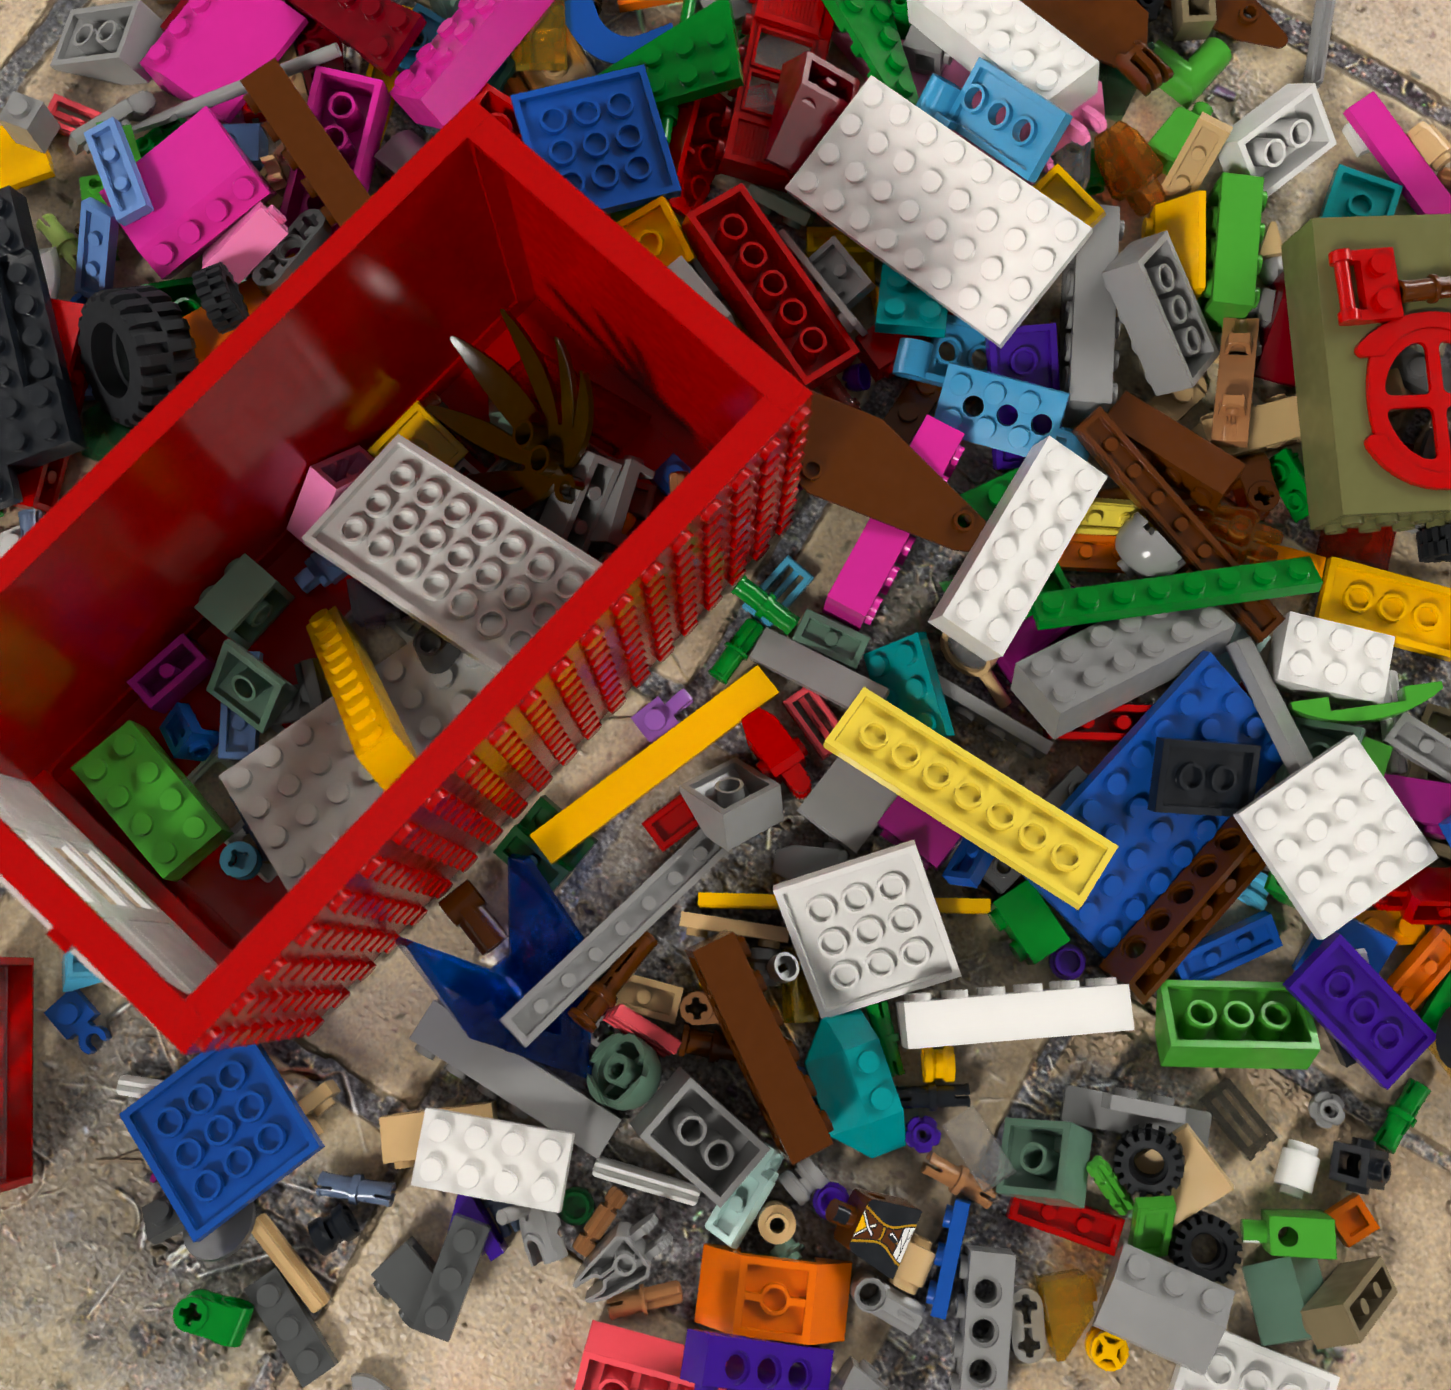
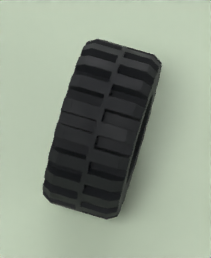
M142 285L95 292L83 305L81 310L83 316L79 318L78 327L80 328V334L78 335V345L81 347L80 360L85 368L86 373L84 375L87 384L91 385V393L95 400L100 402V408L103 412L110 415V419L126 427H135L199 365V360L196 358L194 350L196 348L195 340L191 338L187 319H184L181 315L182 310L178 304L172 302V298L167 293L154 286Z

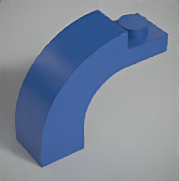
M566 0L559 3L565 23L578 44L593 57L610 65L615 64L673 28V24L669 23L637 36H622L612 32L603 24L598 16L593 0Z

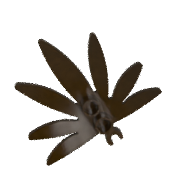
M500 308V313L512 336L542 411L521 383L502 365L477 347L456 336H450V341L486 394L514 428L513 434L511 435L485 420L435 405H427L425 409L449 428L481 448L505 459L525 465L523 471H493L466 475L470 480L492 494L517 491L500 499L522 513L539 505L553 492L560 502L572 504L574 501L570 496V488L581 491L585 489L584 481L580 477L573 476L571 470L583 456L593 429L594 397L588 372L580 370L578 394L575 372L566 344L562 338L554 336L560 371L561 415L557 392L541 354L530 336L511 312Z

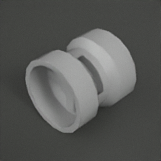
M810 1157L801 1160L792 1170H785L778 1176V1180L801 1207L810 1200V1194L815 1189H822L830 1182Z

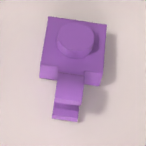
M683 688L666 704L663 703L659 696L634 714L631 719L650 744H652L679 724L675 716L689 707L694 701Z

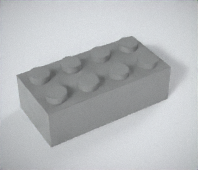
M1166 230L1130 242L1101 273L1105 289L1111 294L1117 308L1118 318L1127 330L1131 339L1132 349L1139 357L1145 371L1146 381L1151 385L1155 396L1193 388L1219 356V351L1169 233Z

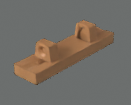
M1223 318L1211 443L1217 447L1247 448L1259 318ZM1229 354H1247V355H1229Z

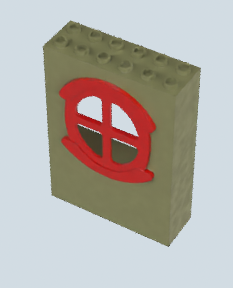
M1451 214L1311 218L1281 245L1310 530H1324L1325 535L1346 533L1347 528H1358L1359 533H1372L1382 530L1381 527L1392 526L1394 532L1415 529V525L1426 524V529H1432L1431 527H1442L1451 523V449L1447 422V409L1451 407V393L1446 392L1443 386L1439 351L1441 343L1451 344V298L1439 299L1438 302L1429 304L1426 301L1402 304L1404 317L1400 320L1377 324L1339 326L1337 314L1340 312L1335 273L1334 267L1329 266L1328 254L1337 249L1349 248L1350 250L1393 247L1398 280L1423 279L1429 274H1437L1439 277L1451 276ZM1349 266L1356 308L1360 309L1354 267ZM1420 344L1424 348L1428 393L1389 395L1385 390V383L1393 361L1407 346ZM1426 408L1431 412L1436 451L1434 459H1426L1417 455L1399 439L1389 421V410Z

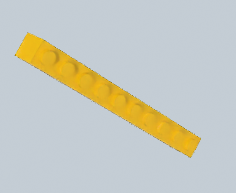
M336 606L330 610L322 609L310 618V624L306 626V629L356 757L385 792L418 756L361 638Z

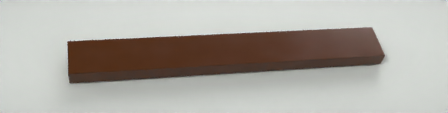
M1101 406L1096 408L1071 431L1155 529L1177 551L1193 572L1239 566ZM1269 599L1223 605L1255 643L1262 642L1286 619Z

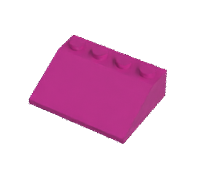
M189 0L177 17L171 21L169 27L157 42L151 46L148 53L140 61V64L161 90L183 101H188L243 79L274 57L279 61L309 22L303 15L282 0ZM241 95L209 109L216 118L230 124L246 101L242 97L244 95Z
M205 106L136 162L154 211L125 227L122 224L120 225L136 249L162 280L172 279L200 257L208 247L257 203L261 201L263 204H266L277 193L208 106ZM102 189L99 193L111 208L105 189Z

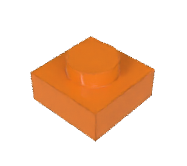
M1356 1193L1348 1195L1324 1211L1335 1219V1232L1342 1244L1348 1248L1380 1228L1360 1195Z

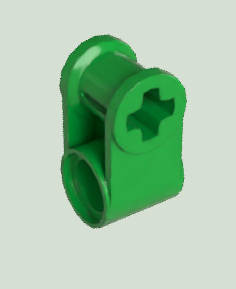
M197 1289L177 1303L173 1311V1320L177 1328L183 1332L210 1339L219 1345L240 1347L242 1346L254 1306L251 1302L241 1298L225 1296L207 1289ZM193 1303L197 1305L196 1311L201 1314L198 1317L194 1316L195 1309L190 1307Z

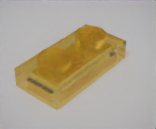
M795 948L781 949V952L793 954L799 963V974L796 979L782 984L783 1022H819V1012ZM785 963L781 964L782 972L787 970Z

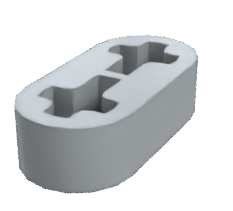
M1018 1285L1014 1287L1010 1349L1020 1361L1032 1364L1038 1362L1046 1351L1043 1302L1033 1288L1027 1285ZM1026 1294L1030 1301L1034 1302L1033 1306L1027 1308L1028 1320L1023 1319L1022 1311L1019 1307L1015 1306L1016 1302H1021L1022 1295ZM1024 1328H1028L1030 1337L1037 1341L1036 1345L1030 1347V1353H1025L1024 1349L1018 1346V1342L1025 1340Z

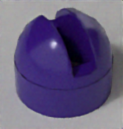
M865 363L853 364L844 370L842 380L847 381L844 386L851 392L865 391L870 388L871 374Z

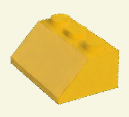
M1202 190L1156 204L1149 217L1144 218L1141 229L1142 238L1168 231L1197 300L1206 288V191Z

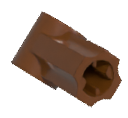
M468 879L438 902L447 917L454 925L462 928L482 956L494 950L509 937L500 923L487 909L485 899Z

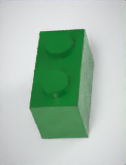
M1027 879L1020 881L991 901V912L988 913V916L1000 932L1005 930L1012 941L1008 946L1019 962L1025 960L1027 965H1035L1071 941L1039 892Z

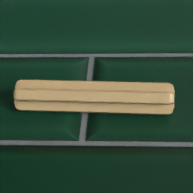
M266 1213L256 1217L251 1234L312 1313L318 1312L330 1301L329 1294Z

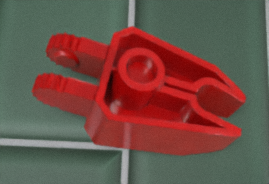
M760 707L756 708L741 719L748 746L759 761L755 764L759 772L777 783H784L796 799L804 800L812 791V781L804 769L806 767L805 756L808 755L807 749L797 736L793 739L774 715Z

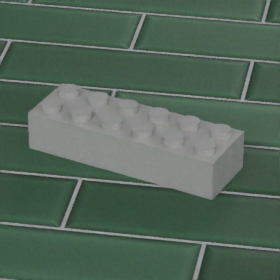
M1100 205L1105 210L1106 216L1092 228L1093 234L1062 271L1058 346L1060 391L1070 393L1062 425H1079L1099 406L1108 414L1109 407L1115 404L1117 400L1118 384L1113 383V371H1117L1119 350H1114L1115 338L1117 339L1120 333L1121 322L1116 317L1115 303L1111 294L1105 289L1101 273L1121 253L1118 252L1119 241L1123 239L1125 221L1120 220V206Z
M1218 606L1098 622L1016 662L1011 691L1054 740L1180 676L1202 651H1209L1215 657L1227 652L1226 645L1231 641L1236 624Z

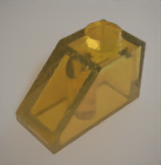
M554 0L512 51L516 71H568L565 0Z
M1079 1268L1035 1275L1038 1294L1043 1302L1045 1332L1049 1353L1057 1362L1066 1360L1095 1315L1092 1302H1097V1291L1092 1278H1088L1087 1274Z

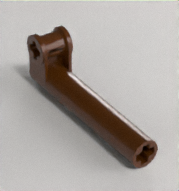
M1264 452L1236 457L1246 464L1239 481L1232 489L1239 513L1246 521L1252 523L1263 521L1270 511L1276 507L1280 499L1268 456ZM1119 486L1100 490L1095 497L1130 500ZM1171 487L1183 501L1192 499L1191 496L1177 487Z

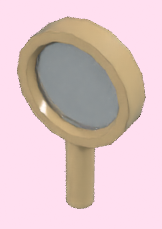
M942 632L940 647L947 661L962 674L979 677L1000 709L1011 704L1012 700L991 670L998 658L986 662Z

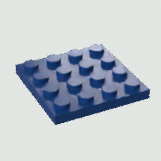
M644 64L510 95L522 141L606 214L646 205L662 195L667 200L681 196V186Z
M261 1043L246 1047H235L233 1049L227 1048L220 1051H208L207 1053L201 1052L119 1114L193 1242L203 1240L325 1147Z

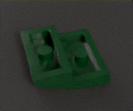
M543 795L540 796L520 823L514 825L493 853L542 896L548 899L585 858L598 840L591 835L551 865L530 837L531 833L562 811L552 800Z

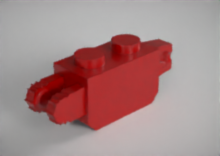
M1425 867L1372 906L1374 909L1382 911H1399L1402 919L1410 924L1451 925V867Z

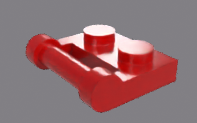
M1393 247L1359 250L1342 248L1328 254L1329 266L1334 267L1340 312L1337 314L1339 326L1387 323L1404 317ZM1349 266L1354 267L1360 309L1356 308Z

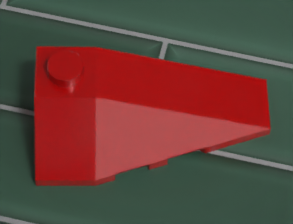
M720 93L677 106L679 108L677 125L672 130L669 149L682 191L680 197L668 199L672 210L685 218L687 213L703 204L710 192L711 182L716 175L720 174L716 172L719 160L713 157L718 138H724L726 128L720 127L724 109L726 106H731V101Z

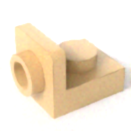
M333 1079L324 1081L298 1102L318 1136L323 1134L324 1131L312 1114L314 1113L319 1117L336 1104L333 1097L340 1093L341 1090Z

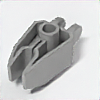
M654 1213L648 1214L635 1225H632L630 1222L619 1221L595 1246L591 1254L585 1258L576 1273L573 1283L574 1288L592 1278H599L587 1290L586 1303L608 1300L649 1278L652 1259L665 1250L674 1239L670 1232L666 1231L658 1235L650 1243L647 1244L642 1237L654 1229L659 1221Z

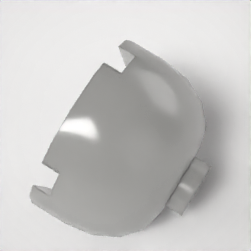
M1138 511L1121 526L1117 533L1115 549L1121 559L1116 564L1130 579L1134 575L1142 579L1173 575L1186 564L1177 551L1157 530L1149 526L1148 521Z

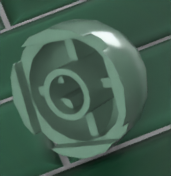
M620 1033L612 1034L602 1041L593 1053L590 1062L595 1064L592 1075L587 1073V1085L590 1094L598 1103L616 1110L627 1111L643 1106L657 1092L661 1081L662 1066L657 1052L644 1039L630 1033L626 1035Z

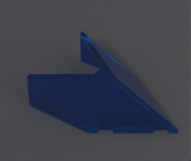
M512 854L508 857L509 954L491 968L483 967L403 937H399L394 941L470 1039L501 1048L587 1078V1073L591 1075V1065L589 1064L591 1033L579 1026L568 1015V1010L571 1007L576 1008L588 993V989L525 1048L499 1021L506 1012L584 939L530 856Z

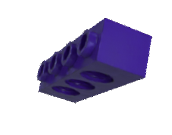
M687 1329L680 1379L694 1383V1390H718V1388H727V1390H829L834 1350L815 1345Z

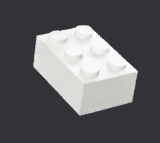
M1286 84L1232 125L1233 129L1220 150L1218 159L1224 172L1264 177L1263 191H1267L1269 197L1337 144L1316 84Z
M1292 611L1283 615L1286 619L1273 631L1267 662V669L1279 691L1312 699L1329 697V703L1349 708L1384 703L1395 636Z

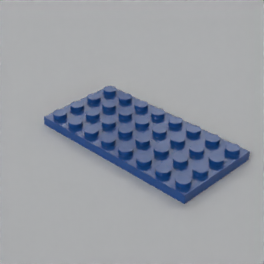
M1202 651L1059 807L1063 812L1119 846L1079 910L1075 909L1025 877L1088 945L1104 959L1230 818L1228 816L1159 813L1147 810L1156 738L1167 737L1260 745L1261 751L1255 794L1283 764L1253 701L1209 651Z

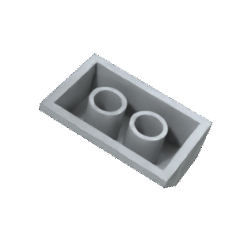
M1124 1243L1116 1251L1115 1256L1112 1257L1092 1326L1203 1376L1226 1330L1235 1291Z

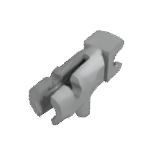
M511 1205L497 1211L496 1220L500 1225H506L519 1219L525 1252L532 1267L542 1261L544 1264H548L568 1256L564 1236L560 1237L557 1234L561 1226V1220L556 1212L519 1205Z

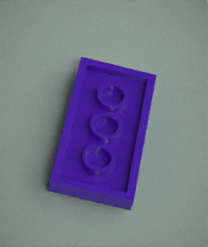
M1056 323L1019 326L1002 348H999L985 337L988 372L1060 390ZM1003 405L999 410L998 416L1002 423L1011 425L1016 422L1018 413L1013 406ZM1038 414L1034 417L1032 425L1036 432L1045 434L1050 432L1052 421L1049 416ZM992 448L993 470L1019 468L1026 458Z
M1334 932L1329 935L1282 984L1377 1084L1386 1090L1436 1040V1034L1339 933Z

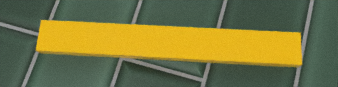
M758 665L531 833V839L550 864L553 865L742 723L741 719L756 708L763 707L775 698L779 691Z
M698 892V906L700 908L780 910L774 894ZM935 898L940 914H988V912H991V899Z

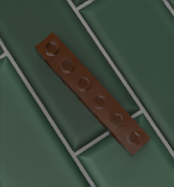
M1230 817L1214 838L1202 848L1192 862L1179 874L1168 889L1098 966L1106 977H1116L1117 984H1129L1130 997L1142 1005H1145L1266 866L1234 817Z

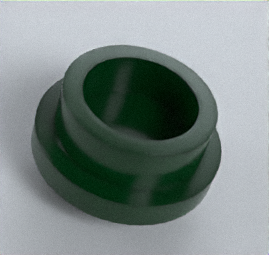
M580 1186L567 1188L565 1190L562 1211L558 1213L560 1218L565 1223L574 1226L587 1222L591 1218L595 1207L592 1194Z

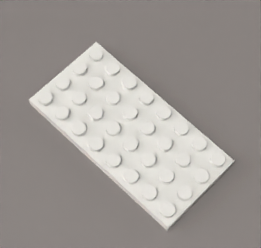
M870 75L785 187L788 194L999 348L1004 346L1093 234L1092 227L872 75Z
M400 434L393 438L301 537L309 548L495 675L603 564Z
M413 640L375 666L417 756L433 742L496 676L463 652L460 653L447 671L439 674L429 673L420 662L413 647ZM434 648L430 650L428 653L437 651L439 648ZM333 696L219 775L288 892L384 793L383 789L357 759Z

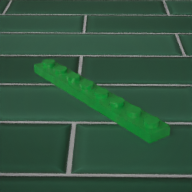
M1310 556L1040 592L1031 607V612L1037 629L1044 630L1320 592L1323 581Z

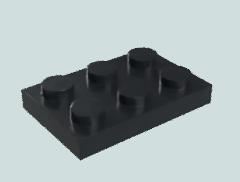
M1157 737L1147 810L1159 813L1234 817V813L1254 800L1261 746L1249 743Z

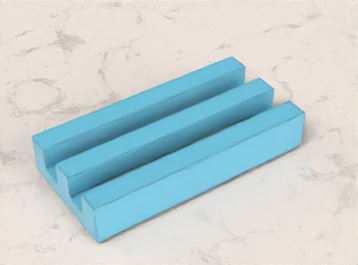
M789 555L759 586L766 592L790 566L793 572L774 591V594L777 596L776 600L780 598L799 575L804 579L781 603L786 608H789L814 580V576ZM746 603L742 605V608L753 615L756 621H760L763 627L771 628L774 625L763 616L761 618L757 617L754 614L756 611Z

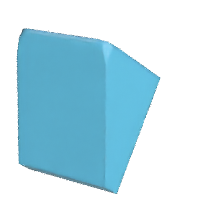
M71 952L63 954L62 992H71L102 982Z

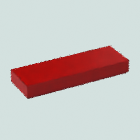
M1011 1197L1005 1215L1011 1220L1115 1256L1125 1219L1088 1205H1085L1084 1209L1061 1207Z

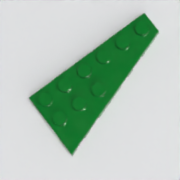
M716 0L597 75L644 64L658 111L665 106H678L744 86L731 0Z
M822 0L840 32L846 33L847 31L851 37L853 44L850 48L855 57L862 58L869 67L870 71L867 77L869 78L870 75L874 76L916 105L919 97L892 10L889 7V1Z

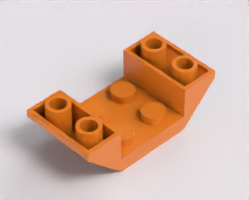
M704 1243L694 1322L727 1334L803 1345L843 1342L845 1340L852 1261L815 1257L814 1262L741 1253V1247H738L736 1250L725 1245Z

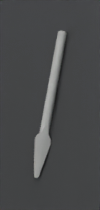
M335 42L280 65L287 76L290 77L316 65L341 57L342 53ZM240 80L185 101L176 107L169 108L133 125V133L136 134L171 123L179 118L193 115L205 106L211 108L248 92Z

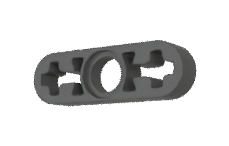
M308 209L302 212L288 228V235L254 269L253 281L263 295L269 297L330 237L332 227L319 209ZM297 247L300 248L295 256L285 258L289 250Z

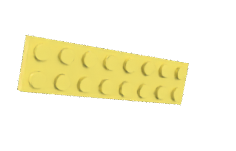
M865 687L862 688L824 741L823 747L1077 910L1082 907L1119 847Z

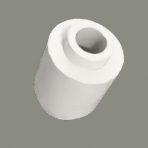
M1288 1140L1287 1147H1282L1273 1181L1281 1185L1279 1192L1298 1199H1302L1304 1193L1312 1195L1321 1160L1317 1158L1318 1148L1300 1141Z

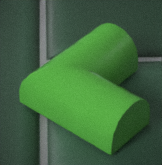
M1216 37L1207 38L1187 61L1161 40H1158L1150 48L1174 73L1173 77L1166 83L1163 82L1159 88L1187 110L1228 66L1232 57L1229 47Z

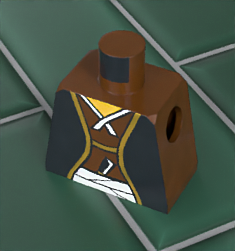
M858 1188L852 1191L847 1203L836 1198L831 1200L826 1209V1219L837 1224L834 1231V1239L874 1268L893 1279L922 1214V1210L902 1198Z

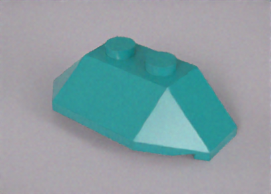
M861 1009L820 1019L819 1026L803 1063L807 1075L816 1089L817 1095L815 1099L820 1110H825L833 1125L834 1130L829 1133L830 1137L870 1158H875L906 1146L904 1110L879 1038Z

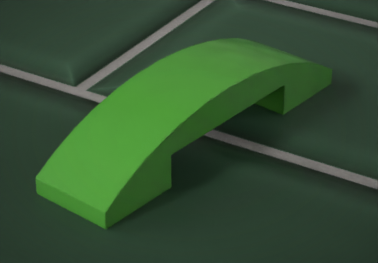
M1442 681L1403 686L1396 691L1398 702L1331 711L1329 697L1294 701L1287 705V708L1292 716L1351 726L1387 720L1414 709L1443 689Z

